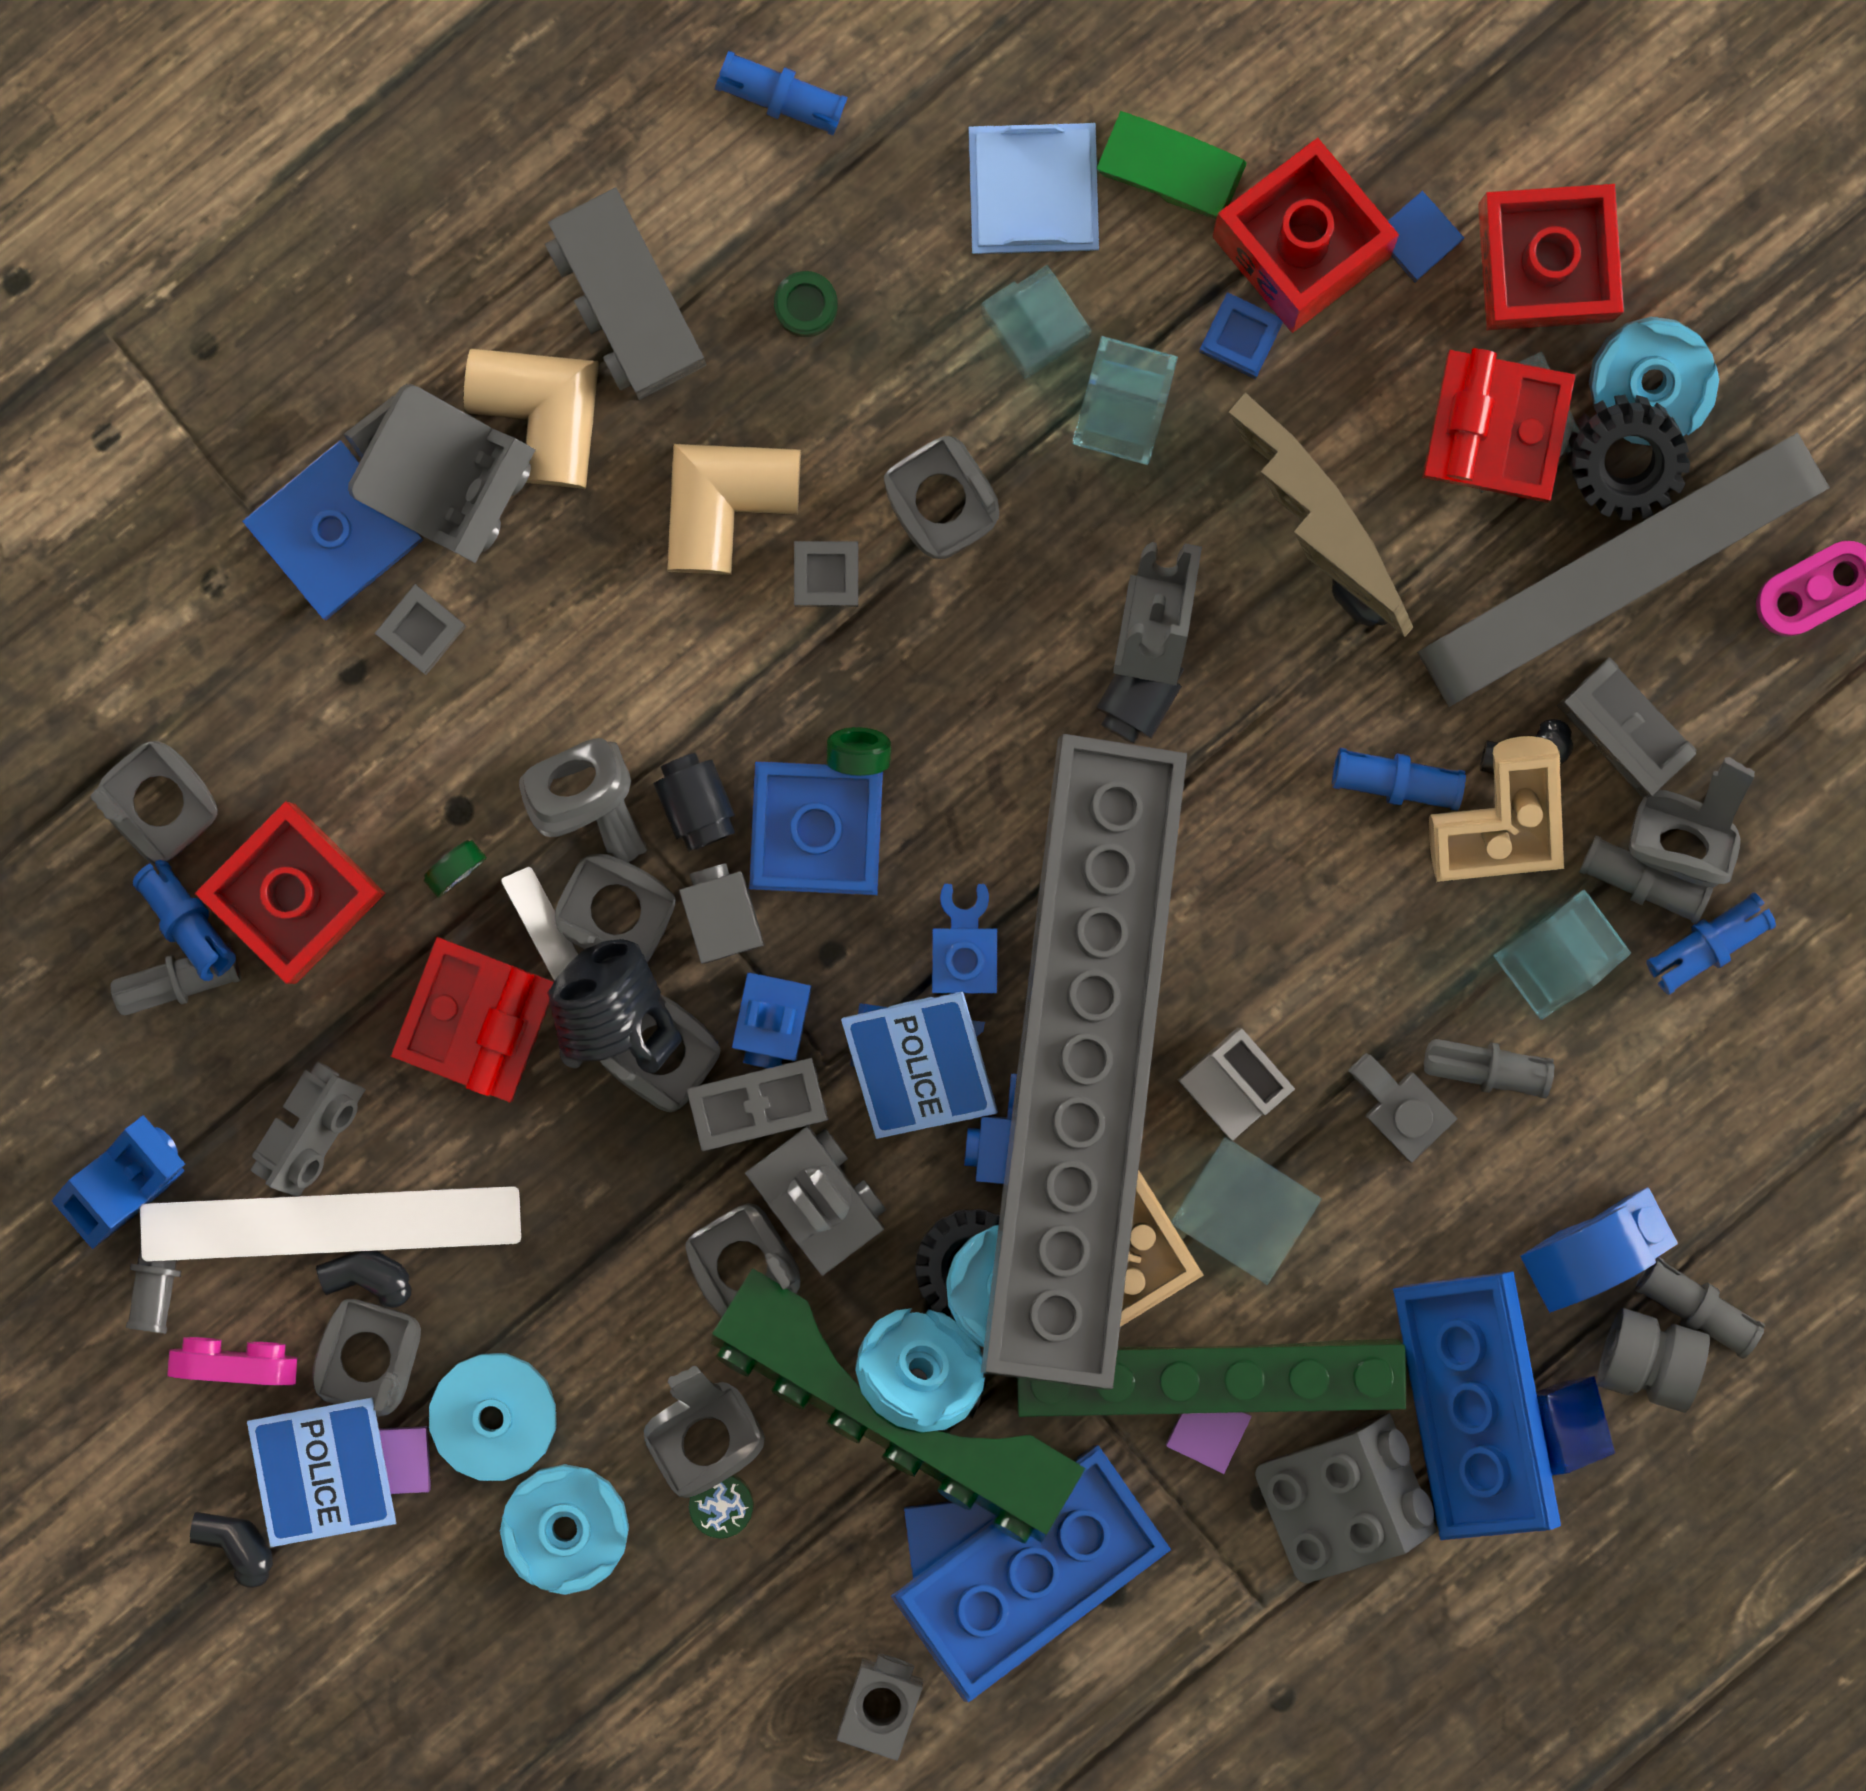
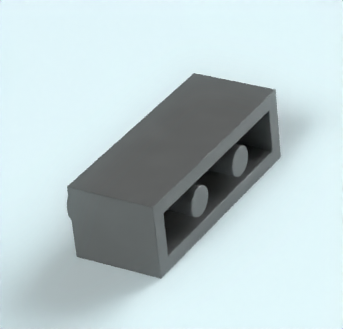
M616 187L548 222L556 238L545 243V246L562 278L574 272L585 294L575 299L574 302L591 335L601 329L606 334L614 351L605 355L603 359L620 391L632 385L638 399L641 400L707 366L689 327Z

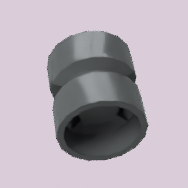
M1621 1307L1612 1322L1599 1364L1597 1386L1630 1396L1641 1389H1645L1649 1402L1686 1413L1695 1399L1703 1377L1709 1353L1710 1336L1677 1324H1672L1663 1332L1660 1331L1656 1318Z

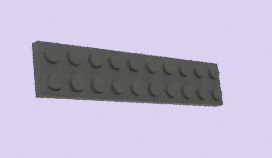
M1062 734L1058 738L981 1373L1103 1390L1113 1389L1187 753Z

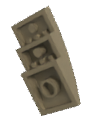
M1245 392L1229 411V414L1243 441L1269 461L1261 473L1275 500L1302 521L1294 533L1307 558L1406 637L1412 630L1413 625L1373 541L1337 486L1297 439Z

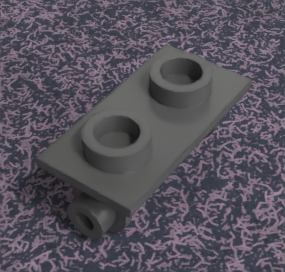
M317 1061L312 1071L305 1069L283 1105V1108L300 1118L298 1123L293 1128L284 1121L275 1118L261 1143L252 1154L256 1162L252 1166L251 1171L266 1180L265 1184L269 1187L299 1197L304 1189L311 1185L320 1175L324 1165V1157L338 1134L352 1123L357 1113V1103L365 1092V1088L338 1077L339 1073Z

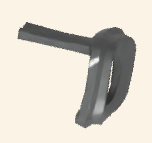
M943 436L933 440L891 467L884 475L887 497L896 517L918 549L933 559H946L958 553L991 531L999 519L998 498L964 444L956 437ZM934 475H948L955 478L963 486L966 494V504L962 513L955 520L945 524L933 523L925 519L916 505V493L920 485L927 478Z
M603 738L582 742L537 763L520 777L519 787L523 803L531 822L542 835L559 837L596 820L607 853H612L615 858L630 862L638 855L647 851L646 844L625 805L624 798L629 793L631 778L616 742H607ZM589 767L595 769L596 776L592 784L579 794L564 797L551 793L550 786L553 779L572 775Z
M149 741L141 744L114 766L102 778L98 789H95L90 795L97 808L103 811L105 818L113 824L144 859L153 864L157 860L169 862L178 856L204 833L214 822L218 814L216 802L198 774L174 749L159 741ZM163 776L170 778L178 784L183 793L184 804L181 814L175 821L165 826L147 824L139 817L135 810L134 797L136 790L142 782L151 777Z
M1726 757L1719 771H1713L1703 804L1666 790H1658L1653 796L1644 797L1637 809L1632 825L1629 843L1631 855L1653 869L1699 886L1716 887L1719 884L1730 882L1740 849V836L1732 822L1754 779L1755 771L1744 767L1731 757ZM1671 829L1688 831L1696 835L1703 842L1706 848V856L1700 860L1689 855L1666 851L1660 843V835Z
M590 854L580 860L566 885L555 910V923L558 931L567 940L583 949L608 940L624 939L639 945L648 963L665 933L675 907V896L661 881L624 860L606 854ZM614 884L630 888L637 895L641 905V914L637 924L628 932L617 935L606 933L597 927L591 913L592 901L598 891Z
M661 995L666 1001L665 1007L672 1016L674 1028L679 1031L685 1044V1057L681 1065L673 1072L665 1075L647 1073L638 1066L636 1058L630 1050L601 1060V1063L614 1078L653 1106L666 1112H674L680 1110L689 1101L687 1089L700 1086L717 1062L721 1050L715 1037L698 1019L674 1001ZM648 1013L642 1018L641 1033L646 1028L657 1025L654 1018Z
M750 1203L741 1205L715 1219L694 1233L686 1241L685 1248L693 1276L708 1304L720 1318L723 1317L738 1290L728 1287L718 1272V1259L721 1252L731 1243L749 1241L757 1245L766 1258L767 1273L765 1276L780 1284L783 1290L787 1288L796 1294L800 1288V1272L795 1259L766 1213L758 1205Z
M346 1299L341 1302L324 1330L315 1356L312 1381L317 1395L322 1400L331 1404L373 1397V1410L376 1412V1417L393 1412L402 1402L408 1386L421 1338V1327L418 1321L408 1314L374 1303L356 1299ZM361 1332H371L382 1337L387 1343L391 1354L390 1365L385 1374L378 1380L371 1382H361L350 1377L344 1370L341 1361L342 1349L346 1341L354 1334Z
M692 1366L689 1370L682 1371L676 1376H670L667 1382L671 1387L670 1393L678 1401L653 1417L644 1429L646 1445L657 1466L674 1493L683 1498L701 1494L739 1472L758 1456L765 1441L762 1428L738 1389L724 1382L712 1383L697 1366ZM705 1418L717 1419L723 1422L728 1429L730 1435L729 1448L725 1456L717 1463L709 1466H698L686 1457L684 1438L689 1428L696 1422Z

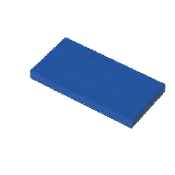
M1514 1271L1411 1284L1394 1288L1395 1302L1402 1339L1405 1344V1355L1440 1540L1546 1531L1561 1526Z
M1093 1445L1073 1460L1086 1469L1042 1542L1030 1536L1026 1544L1021 1543L997 1529L993 1525L995 1520L993 1519L891 1595L895 1604L964 1702L973 1700L1171 1550L1099 1445Z

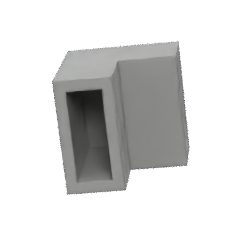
M1236 1028L1178 1079L1181 1085L1231 1141L1238 1137L1261 1115L1268 1114L1295 1090L1242 1028Z

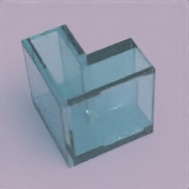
M1048 265L1019 284L1015 281L981 303L982 317L1024 379H1027L1091 336L1092 330Z
M1101 336L1072 444L1149 465L1178 356Z
M1585 889L1557 906L1539 923L1511 940L1494 957L1540 1020L1594 987L1626 959L1631 952Z

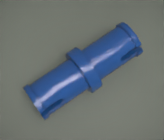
M732 51L727 53L719 74L720 77H718L714 90L719 92L724 91L767 108V116L779 119L780 114L826 131L828 132L827 134L832 136L835 133L848 99L844 95L839 96L794 78L796 71L784 67L781 73L737 56Z
M1339 748L1332 773V788L1334 789L1342 788L1385 796L1388 804L1400 806L1403 800L1450 808L1452 811H1458L1460 808L1466 782V775L1463 770L1455 771L1412 763L1410 756L1397 753L1394 759L1348 751L1346 748Z
M156 861L155 866L160 872L159 875L151 863L146 865L136 874L133 886L142 894L161 920L159 923L161 933L169 942H177L203 981L213 980L214 975L209 969L210 966L215 971L217 977L223 975L234 964L236 955L227 947L208 921V908L199 898H192L171 870L168 862Z
M1753 892L1745 900L1712 921L1708 922L1705 919H1701L1697 924L1691 926L1692 933L1657 956L1646 960L1653 978H1656L1675 965L1678 966L1661 977L1662 980L1658 982L1660 988L1667 995L1675 992L1676 988L1712 965L1717 968L1723 967L1731 961V953L1767 930L1775 928L1776 922L1769 908L1750 921L1745 922L1746 919L1761 910L1760 907L1765 904L1764 901Z

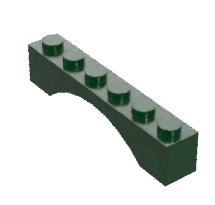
M753 1268L712 1333L711 1344L720 1349L716 1358L724 1365L749 1377L752 1370L757 1371L775 1382L771 1391L785 1402L801 1410H804L808 1403L830 1415L826 1424L843 1437L855 1443H860L863 1436L886 1449L882 1458L890 1465L915 1477L918 1470L923 1471L941 1482L937 1491L942 1496L967 1510H971L974 1503L997 1516L993 1522L997 1529L1021 1543L1026 1544L1030 1536L1039 1542L1044 1540L1086 1469L1031 1435L1002 1439L959 1437L940 1431L918 1432L896 1426L875 1412L861 1393L857 1383L838 1364L817 1328L808 1301L787 1288L783 1290L780 1284Z
M1372 1339L1246 1346H1118L1113 1389L1103 1390L1017 1378L1018 1416L1406 1409L1405 1344L1398 1339Z

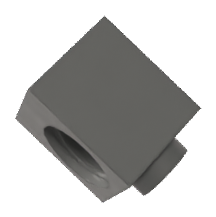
M721 864L689 874L693 886L680 889L679 891L701 964L765 946L743 872L740 871L729 875L727 865Z
M878 1654L876 1662L862 1658L838 1729L837 1741L898 1761L923 1688V1678L912 1675L915 1666L884 1654ZM876 1688H888L897 1694L901 1706L889 1718H876L869 1714L864 1706L863 1701L866 1695Z

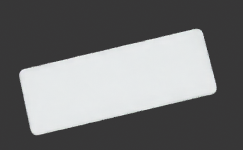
M526 867L502 878L501 881L555 981L578 953L572 942L567 940L558 931L555 923V910L532 868Z

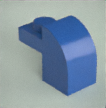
M143 1115L128 1126L106 1152L69 1179L51 1201L87 1244L94 1249L138 1214L143 1204H149L165 1191L184 1172L182 1167L185 1163L178 1156L177 1147L171 1137L162 1129L153 1127Z
M1649 1187L1628 1195L1592 1219L1558 1231L1520 1257L1549 1313L1593 1297L1654 1265L1656 1263L1655 1258L1678 1243Z

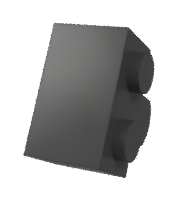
M807 1125L747 1170L745 1174L823 1276L884 1230L885 1226L878 1216L887 1209L865 1180L854 1186L840 1168V1165L848 1160V1157L828 1130L825 1128L816 1135L810 1126Z

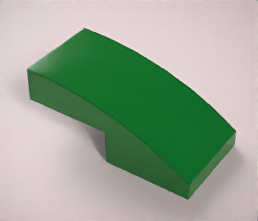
M1120 111L1096 170L1104 177L1160 195L1167 203L1217 219V214L1231 203L1247 162L1238 156L1184 133Z

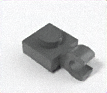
M1367 1053L1348 1069L1349 1073L1378 1101L1365 1115L1366 1118L1411 1163L1458 1119L1411 1071L1397 1084L1391 1075Z

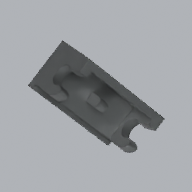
M1151 542L1143 549L1137 576L1130 575L1113 670L1114 674L1177 685L1188 638L1202 550L1201 546L1185 543L1177 556V565L1171 568L1161 567L1155 562L1158 553L1157 543Z
M1610 657L1600 664L1557 705L1642 798L1653 796L1696 754V749L1693 745L1684 739Z
M812 1058L687 1089L702 1151L829 1120L818 1082V1074Z

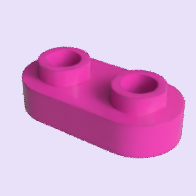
M1855 541L1835 543L1767 580L1760 588L1756 599V610L1761 623L1774 634L1786 637L1796 636L1866 599V546ZM1838 563L1849 565L1854 572L1853 582L1849 586H1841L1834 579L1833 571ZM1782 593H1789L1798 601V610L1792 617L1783 615L1777 607L1778 598Z
M183 1337L182 1348L169 1349L167 1373L169 1377L261 1385L296 1384L298 1358L285 1355L286 1344L253 1341L247 1342L246 1352L222 1351L221 1339Z

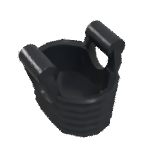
M624 939L608 940L583 950L566 966L547 992L550 999L549 1004L552 1016L555 1021L554 1026L557 1030V1042L560 1048L559 1055L562 1062L571 1068H578L585 1061L605 1060L630 1050L636 1058L638 1066L643 1071L655 1073L681 1043V1035L674 1028L672 1016L665 1007L666 1001L661 996V991L657 986L644 954H642L639 945ZM648 1013L654 1018L658 1028L644 1044L641 1035V1022L644 1015Z

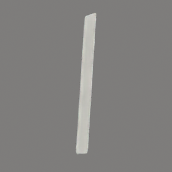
M516 1187L143 1204L140 1208L142 1258L145 1261L517 1244L521 1240L519 1190Z

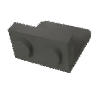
M406 384L395 395L349 482L348 491L350 496L442 547L476 563L481 552L487 551L496 540L501 527L499 518L510 497L516 495L527 482L531 471L529 461L536 449L485 425L425 390L412 384Z
M1390 1413L1368 1419L1342 1437L1265 1461L1257 1467L1255 1472L1256 1480L1294 1575L1299 1581L1311 1583L1406 1554L1437 1532L1433 1521L1434 1511L1432 1503L1425 1491L1420 1489L1409 1461L1410 1451L1404 1435L1396 1429Z

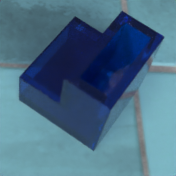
M1595 1376L1562 1381L1536 1391L1552 1476L1570 1473L1615 1454Z

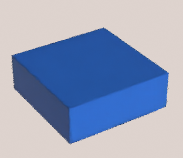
M1423 190L1388 220L1399 234L1391 257L1414 283L1464 240L1463 235Z
M1227 292L1199 349V353L1256 380L1283 322L1278 316Z

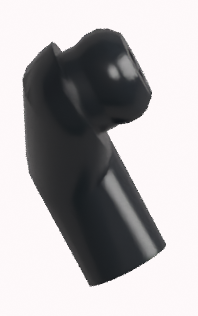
M377 1250L357 1251L316 1266L318 1279L325 1295L358 1284L372 1294L379 1296L380 1304L388 1308L403 1305L411 1296L412 1288L408 1282L409 1274L404 1266Z
M201 1512L194 1513L190 1530L191 1544L223 1548L235 1569L234 1577L236 1581L244 1587L256 1588L267 1581L269 1571L273 1566L272 1551L256 1525L246 1519Z

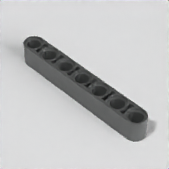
M1796 433L1436 640L1417 653L1448 707L1830 487L1799 433Z

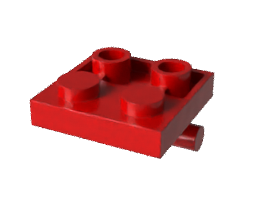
M1473 348L1471 354L1449 350L1422 478L1548 503L1552 497L1576 375L1496 359L1497 353L1484 349Z
M437 937L391 1057L466 1085L467 1089L486 1096L492 1095L507 1102H512L548 1011L550 999L547 992L554 981Z

